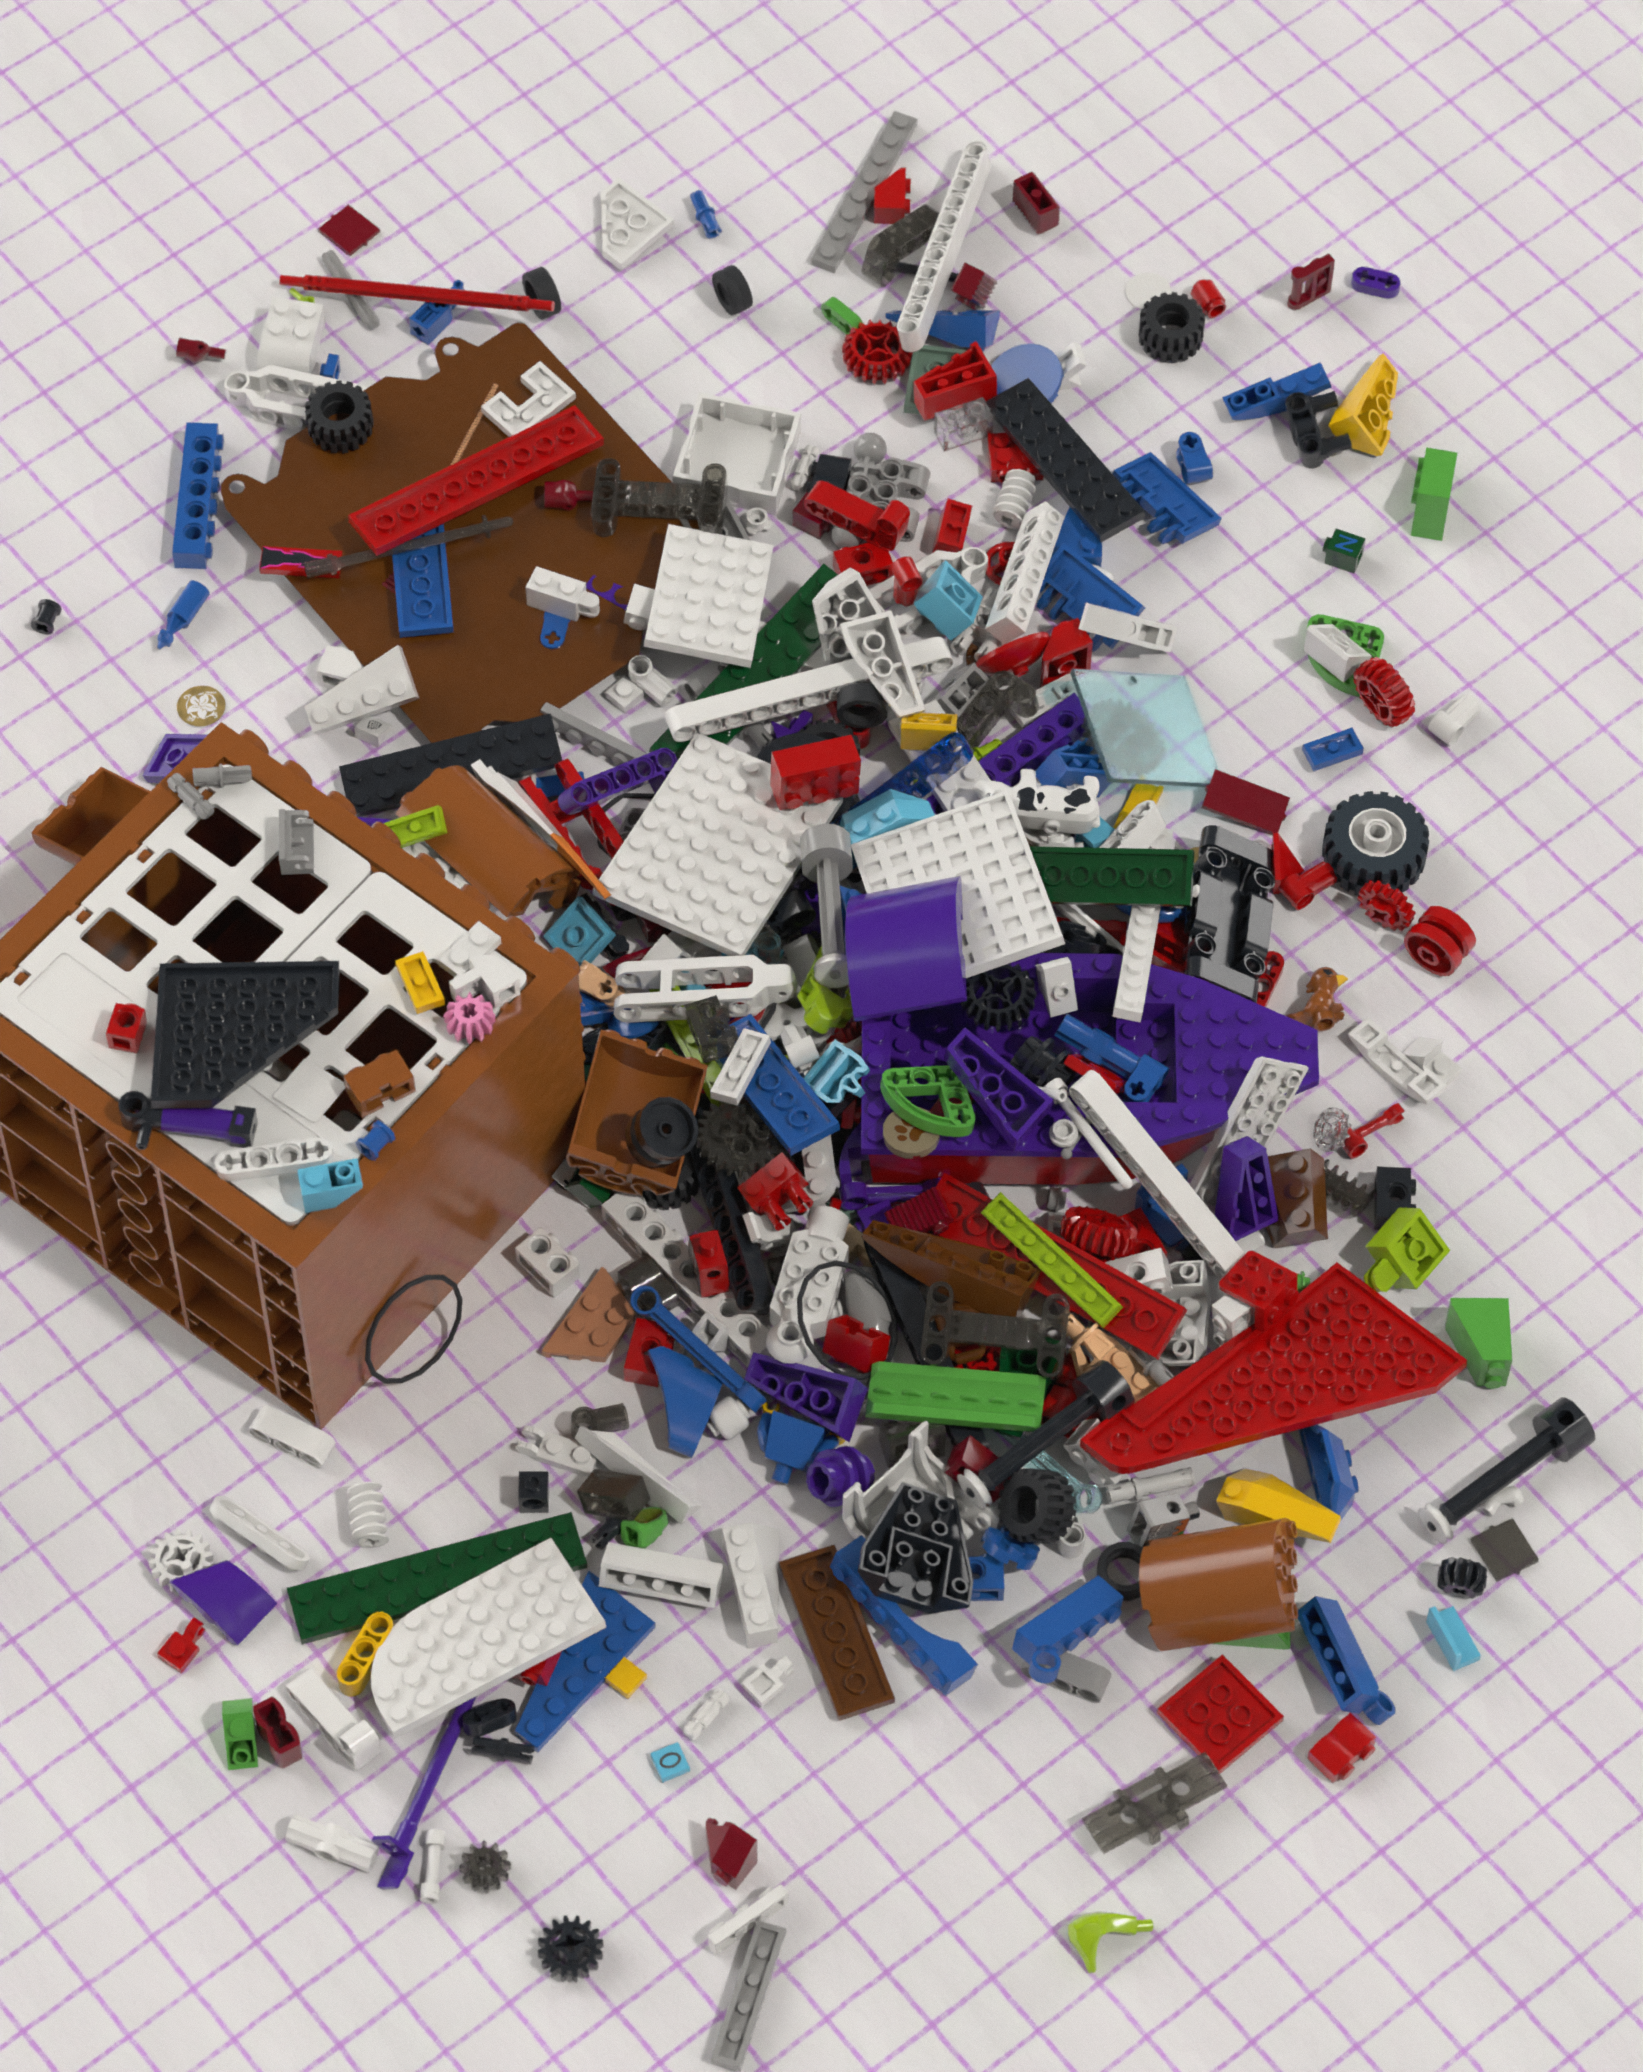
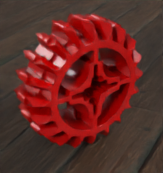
M869 319L867 325L860 322L858 328L852 327L850 334H846L844 344L842 345L843 361L848 372H853L855 378L862 376L864 383L870 379L874 385L877 380H882L885 384L888 378L895 381L897 375L903 376L905 369L909 368L912 358V352L902 349L897 326L893 327L891 320L887 324H884L881 319L877 323H873ZM892 347L897 351L896 354L891 352ZM859 348L863 351V356L857 352Z
M1375 657L1366 660L1353 673L1356 691L1360 694L1359 698L1363 700L1365 706L1370 710V714H1374L1376 719L1381 720L1384 725L1392 728L1394 726L1397 727L1408 721L1415 712V701L1412 699L1413 694L1410 692L1409 686L1405 683L1404 678L1400 676L1399 671L1395 670L1392 664L1387 663L1383 658Z
M1088 1206L1070 1207L1066 1210L1065 1216H1063L1061 1221V1236L1067 1242L1082 1250L1089 1251L1091 1254L1096 1253L1110 1258L1114 1256L1117 1258L1126 1257L1132 1253L1137 1242V1228L1130 1221H1126L1125 1218L1109 1213L1106 1210L1103 1211Z

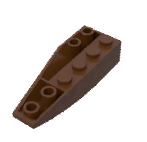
M875 1220L869 1224L861 1237L889 1261L935 1291L961 1304L970 1305L971 1308L1011 1324H1015L1024 1312L1041 1272V1269L1033 1267L1028 1262L1010 1258L1000 1251H993Z

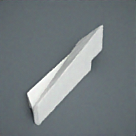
M584 1426L579 1427L575 1439L651 1507L663 1508L681 1525L700 1509L701 1505L676 1488L616 1433L590 1431Z

